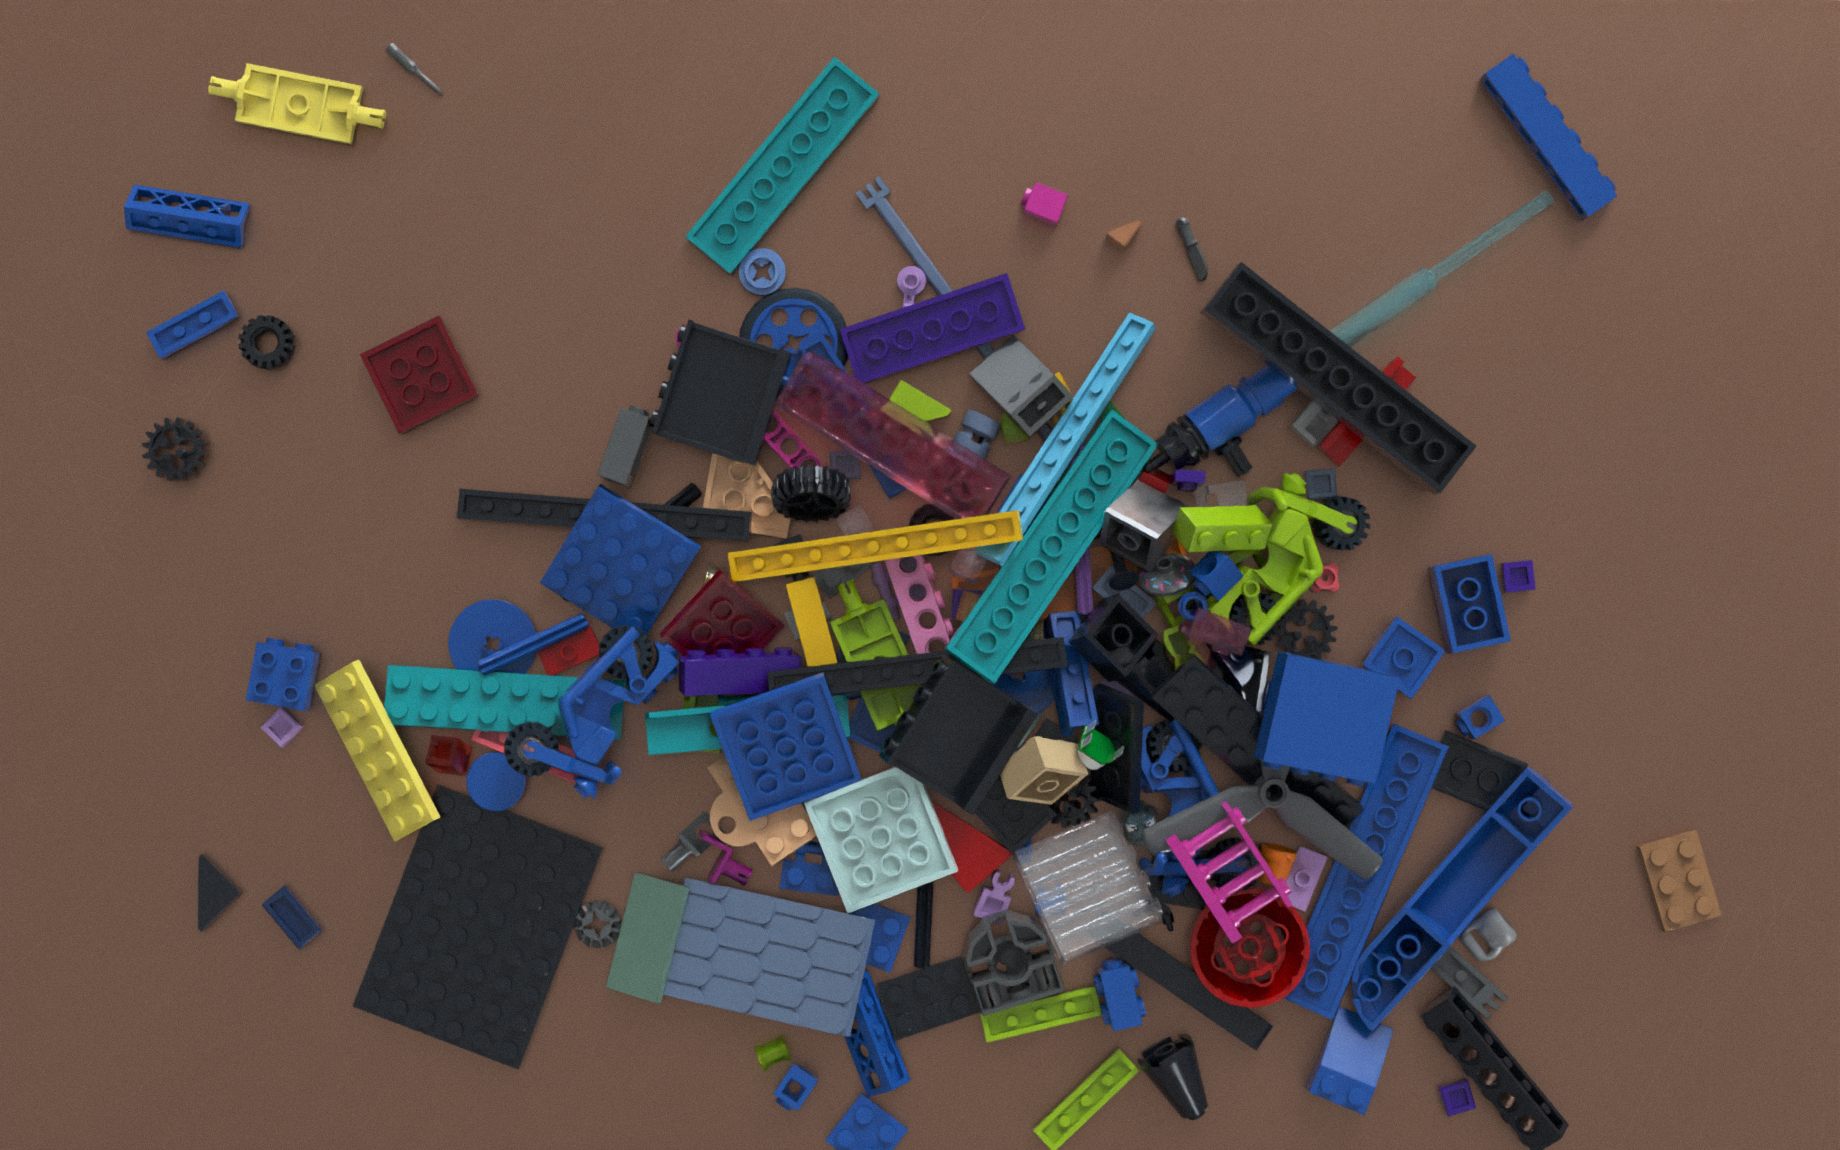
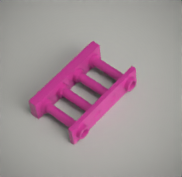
M1225 801L1221 805L1227 813V817L1190 841L1184 840L1181 842L1176 834L1165 841L1233 944L1242 938L1237 930V927L1241 926V921L1278 897L1282 899L1288 908L1293 904L1287 896L1292 893L1282 877L1278 880L1276 879L1243 827V824L1247 822L1238 807L1232 809ZM1235 826L1243 840L1206 864L1200 863L1196 866L1191 858L1196 855L1195 851ZM1248 850L1252 852L1258 862L1256 865L1219 889L1217 886L1213 889L1210 888L1206 881L1211 879V874ZM1265 873L1273 887L1236 911L1230 910L1226 913L1222 906L1226 902L1225 899Z

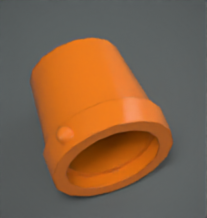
M1260 843L1258 850L1261 852L1262 857L1277 880L1282 877L1286 882L1292 864L1296 860L1297 851L1274 843ZM1265 873L1260 878H1257L1260 882L1272 885Z

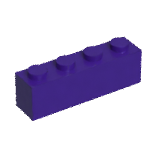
M778 647L775 648V652L763 653V649L749 648L746 649V653L734 654L735 651L731 649L717 650V654L705 655V651L691 650L687 652V655L679 656V691L684 696L766 693L769 691L767 672L801 668V656L796 652H792V648Z

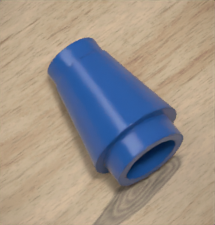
M1188 592L1179 598L1178 610L1184 619L1198 621L1205 616L1208 603L1202 594ZM1193 599V605L1189 608H1185L1186 603H1188L1189 600Z

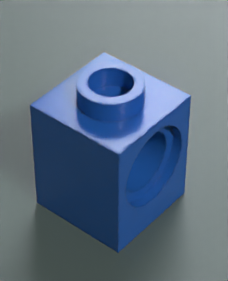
M1209 551L1189 571V574L1196 581L1193 584L1195 589L1204 597L1209 594L1218 601L1243 577V574L1233 561L1220 551Z
M1490 695L1482 696L1455 713L1458 719L1455 722L1456 727L1463 737L1468 735L1470 739L1480 737L1505 721ZM1476 710L1480 711L1484 716V722L1479 727H1475L1470 719L1472 713Z

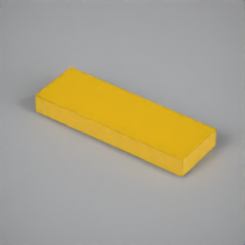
M815 577L786 584L808 667L838 663Z

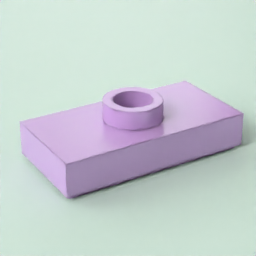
M1300 845L1297 849L1296 860L1292 864L1286 881L1292 892L1287 896L1292 902L1293 907L1306 912L1327 856Z

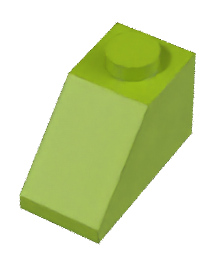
M902 380L883 409V413L887 415L885 420L897 428H901L902 424L909 428L946 419L952 411Z

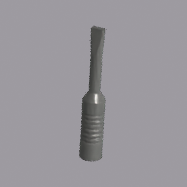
M391 43L385 51L409 73L416 74L440 96L442 95V91L394 43Z

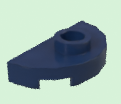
M1216 637L1208 640L1206 643L1207 647L1241 691L1249 683L1254 672V662L1249 650L1241 642L1228 637Z

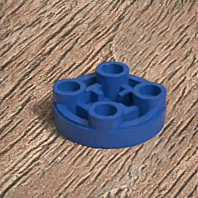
M490 752L480 756L472 763L467 773L466 786L471 799L478 806L489 811H502L512 807L521 799L526 788V775H521L512 769L504 753Z

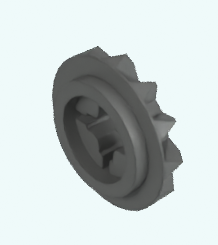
M592 901L580 908L574 923V931L579 941L590 948H604L617 939L621 929V918L618 911L611 904L604 901ZM594 912H596L599 921H610V924H606L601 928L600 937L595 929L585 928V926L594 921Z

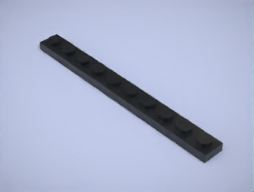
M460 489L457 518L462 520L573 528L590 499ZM631 502L687 538L750 543L752 512Z
M1064 637L1023 642L1001 675L1067 668ZM947 651L767 672L769 691L823 672L831 695L925 684L930 677L931 667L937 660H941L943 655L980 678L982 677Z

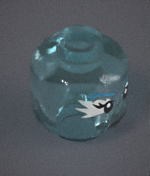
M1140 800L1139 812L1131 814L1122 811L1119 816L1124 838L1128 842H1133L1134 846H1144L1143 830L1160 822L1157 809L1153 805L1145 804L1143 800Z

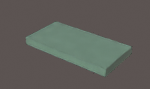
M634 873L606 988L654 1003H661L690 887L642 873Z

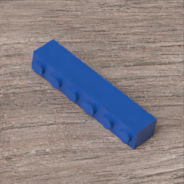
M1513 53L1485 73L1480 80L1583 221L1617 197L1614 192L1616 190L1615 185L1610 178L1602 176L1597 169L1599 165L1595 157L1590 152L1586 153L1580 145L1581 139L1572 128L1568 129L1562 121L1564 116L1556 105L1552 106L1545 97L1547 93L1544 87L1538 81L1534 82L1528 74L1530 70L1526 62L1520 57L1517 59Z

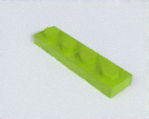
M1094 985L1040 998L986 1016L980 1013L986 1042L988 1043L1102 1016Z
M1118 1048L1052 1110L1033 1131L1051 1150H1057L1140 1070Z

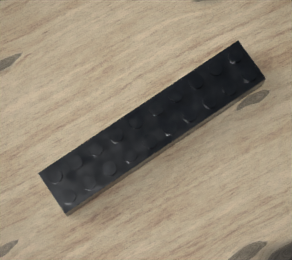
M1242 262L1234 267L1200 311L1201 314L1432 494H1439L1443 491L1476 448L1473 442Z

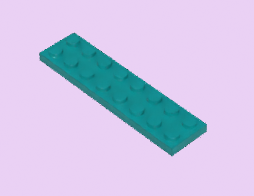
M834 57L687 233L685 238L732 275L741 261L756 246L878 99L880 93Z
M388 665L384 708L393 726L509 733L517 725L531 721L547 726L555 736L568 737L558 709V699L579 677L492 672L488 675H483L481 671ZM605 679L625 688V680ZM624 701L616 703L610 712V722L613 730L616 732L614 740H621Z

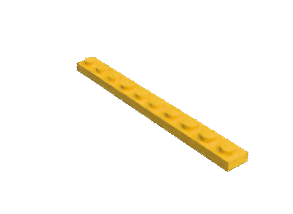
M1019 510L730 552L728 553L731 579L737 582L1023 540Z

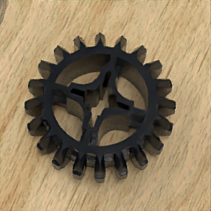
M805 464L803 467L795 465L792 470L784 469L783 473L777 474L776 479L773 480V486L771 487L773 507L777 509V513L783 514L784 518H793L794 521L803 520L805 523L808 521H815L817 523L819 520L829 521L830 517L838 518L839 514L846 512V508L849 507V502L851 501V486L849 485V480L846 479V475L839 473L838 469H829L827 465L820 467L817 464L814 466Z

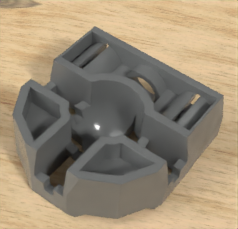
M1003 910L984 916L968 933L962 958L979 1012L983 1016L1063 992L1064 983L1048 932L1030 915ZM997 919H1006L1011 935H1004L994 940L989 924ZM1047 944V951L1034 955L1030 952L1029 948ZM985 962L988 963L989 969L972 974L970 967ZM998 962L1006 965V972L996 968ZM1043 966L1045 967V971L1049 980L1047 982L1045 980L1044 973L1042 970ZM986 984H988L992 999H989L985 987ZM1006 986H1012L1008 991L1006 990Z

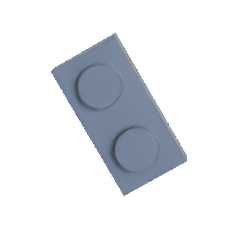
M1110 565L1092 589L1103 598L1119 594L1144 619L1157 602L1136 585L1125 590L1112 589L1109 581L1115 575V569Z

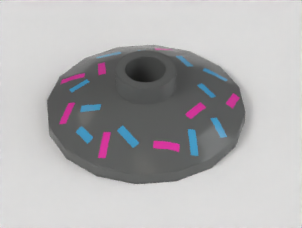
M1163 554L1157 560L1151 572L1141 568L1138 573L1139 585L1145 592L1151 595H1175L1193 584L1194 578L1189 574V571L1195 566V563L1191 558L1183 554Z

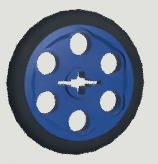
M788 288L766 295L750 309L740 328V338L757 342L761 335H769L773 339V346L771 348L778 350L779 348L783 349L789 343L788 337L792 335L795 339L803 338L799 343L800 347L823 333L831 339V347L843 367L848 358L840 329L847 327L843 316L833 303L811 290ZM776 310H783L788 314V320L782 326L773 324L771 316ZM806 310H812L817 314V321L812 326H806L801 322V314ZM792 347L784 349L791 352L792 357L779 397L803 398L823 391L814 375L806 377L801 374L800 366L805 360L800 351H795Z

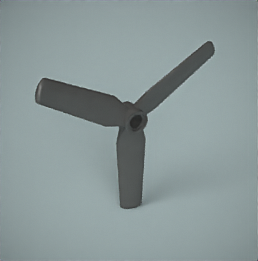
M1260 760L1262 776L1256 780L1255 784L1233 786L1145 828L1142 832L1144 844L1152 856L1156 857L1161 852H1170L1172 850L1165 840L1176 834L1181 842L1184 840L1190 841L1227 817L1228 815L1221 805L1226 801L1232 809L1238 807L1247 822L1252 820L1266 807L1275 809L1286 826L1363 880L1374 876L1383 864V859L1312 798L1289 790L1288 785L1285 783L1290 769L1289 766L1281 765L1280 770L1262 766V760ZM1276 784L1278 787L1276 795L1267 798V788L1270 785Z

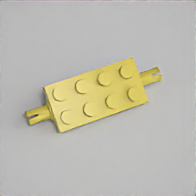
M246 63L242 79H238L236 82L212 76L210 83H213V86L209 85L208 87L209 95L232 98L237 102L235 121L238 123L352 145L355 126L358 123L383 129L385 122L382 119H386V110L361 106L363 87L360 85Z

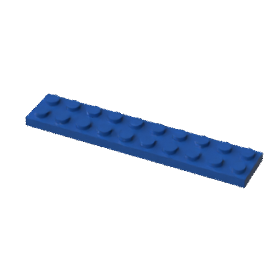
M1393 724L1384 745L1376 784L1368 783L1360 801L1363 811L1352 820L1348 829L1383 859V864L1374 876L1363 880L1335 860L1307 925L1310 956L1306 971L1299 984L1284 999L1334 1020L1353 975L1356 963L1363 952L1444 762L1449 746Z

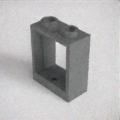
M630 405L629 410L620 409L597 474L598 476L628 488L632 487L653 428L649 426L650 418L646 410Z

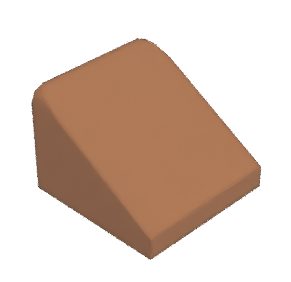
M1136 220L1114 229L1106 234V238L1123 250L1139 231L1142 222Z

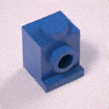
M794 1061L774 1091L773 1095L778 1097L776 1102L789 1111L792 1107L798 1111L818 1082L819 1077ZM792 1082H797L800 1085L798 1092L790 1090L789 1085Z

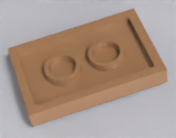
M1691 830L1637 846L1663 932L1722 916L1697 830Z

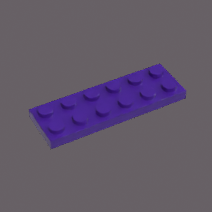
M1005 273L842 328L840 332L857 384L862 385L1024 331L1026 328L1008 274Z

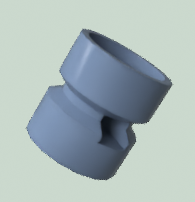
M968 409L961 423L963 430L957 431L950 447L974 460L984 463L991 449L988 443L989 441H995L1002 425L981 413ZM972 434L980 437L977 442L971 440Z

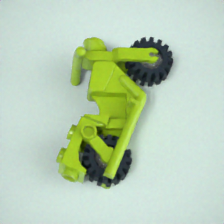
M1284 473L1282 475V490L1263 486L1247 496V502L1251 505L1266 498L1271 499L1277 506L1269 517L1273 525L1266 544L1268 548L1267 562L1263 567L1256 570L1236 565L1243 574V577L1219 601L1209 594L1205 597L1208 609L1202 619L1211 628L1224 629L1226 632L1231 633L1230 637L1247 645L1265 644L1264 640H1272L1273 637L1270 634H1277L1279 630L1275 628V624H1281V617L1323 573V564L1308 519L1315 521L1312 522V528H1317L1318 531L1314 532V535L1321 538L1319 540L1321 544L1338 550L1355 549L1354 545L1360 546L1363 543L1360 538H1367L1368 536L1364 532L1365 528L1370 529V524L1365 521L1370 519L1369 514L1364 513L1366 507L1360 505V501L1343 496H1332L1333 499L1327 498L1323 500L1325 504L1301 497L1299 495L1303 496L1306 494L1304 488L1306 483L1296 473L1291 475ZM1260 587L1271 592L1268 595L1260 593Z

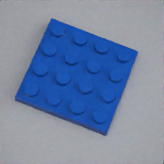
M599 484L540 581V584L612 628L630 625L640 629L647 635L701 546L602 484Z
M823 672L710 712V717L750 821L831 793L862 780Z

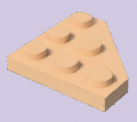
M712 453L703 508L752 512L750 533L788 539L791 518H784V515L777 513V509L773 507L771 495L773 482L757 461L756 467Z

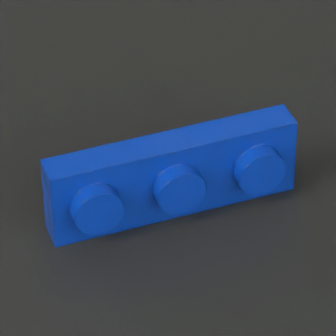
M223 290L147 331L146 334L159 358L164 359L240 317L228 294Z

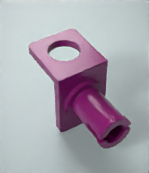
M700 830L699 835L703 840L722 849L707 876L709 882L714 885L717 878L723 874L741 883L743 886L746 885L748 882L746 876L750 878L753 869L730 858L733 851L731 845Z

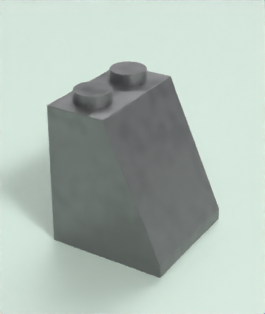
M1137 480L1106 509L1099 545L1151 572L1157 560L1163 556L1176 538L1172 531L1179 508L1188 506L1184 505L1180 500L1171 498Z

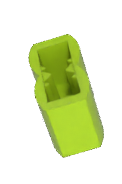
M1181 623L1161 631L1162 645L1166 653L1173 658L1172 666L1174 670L1182 665L1193 653L1204 662L1201 655L1195 651V639L1186 624Z

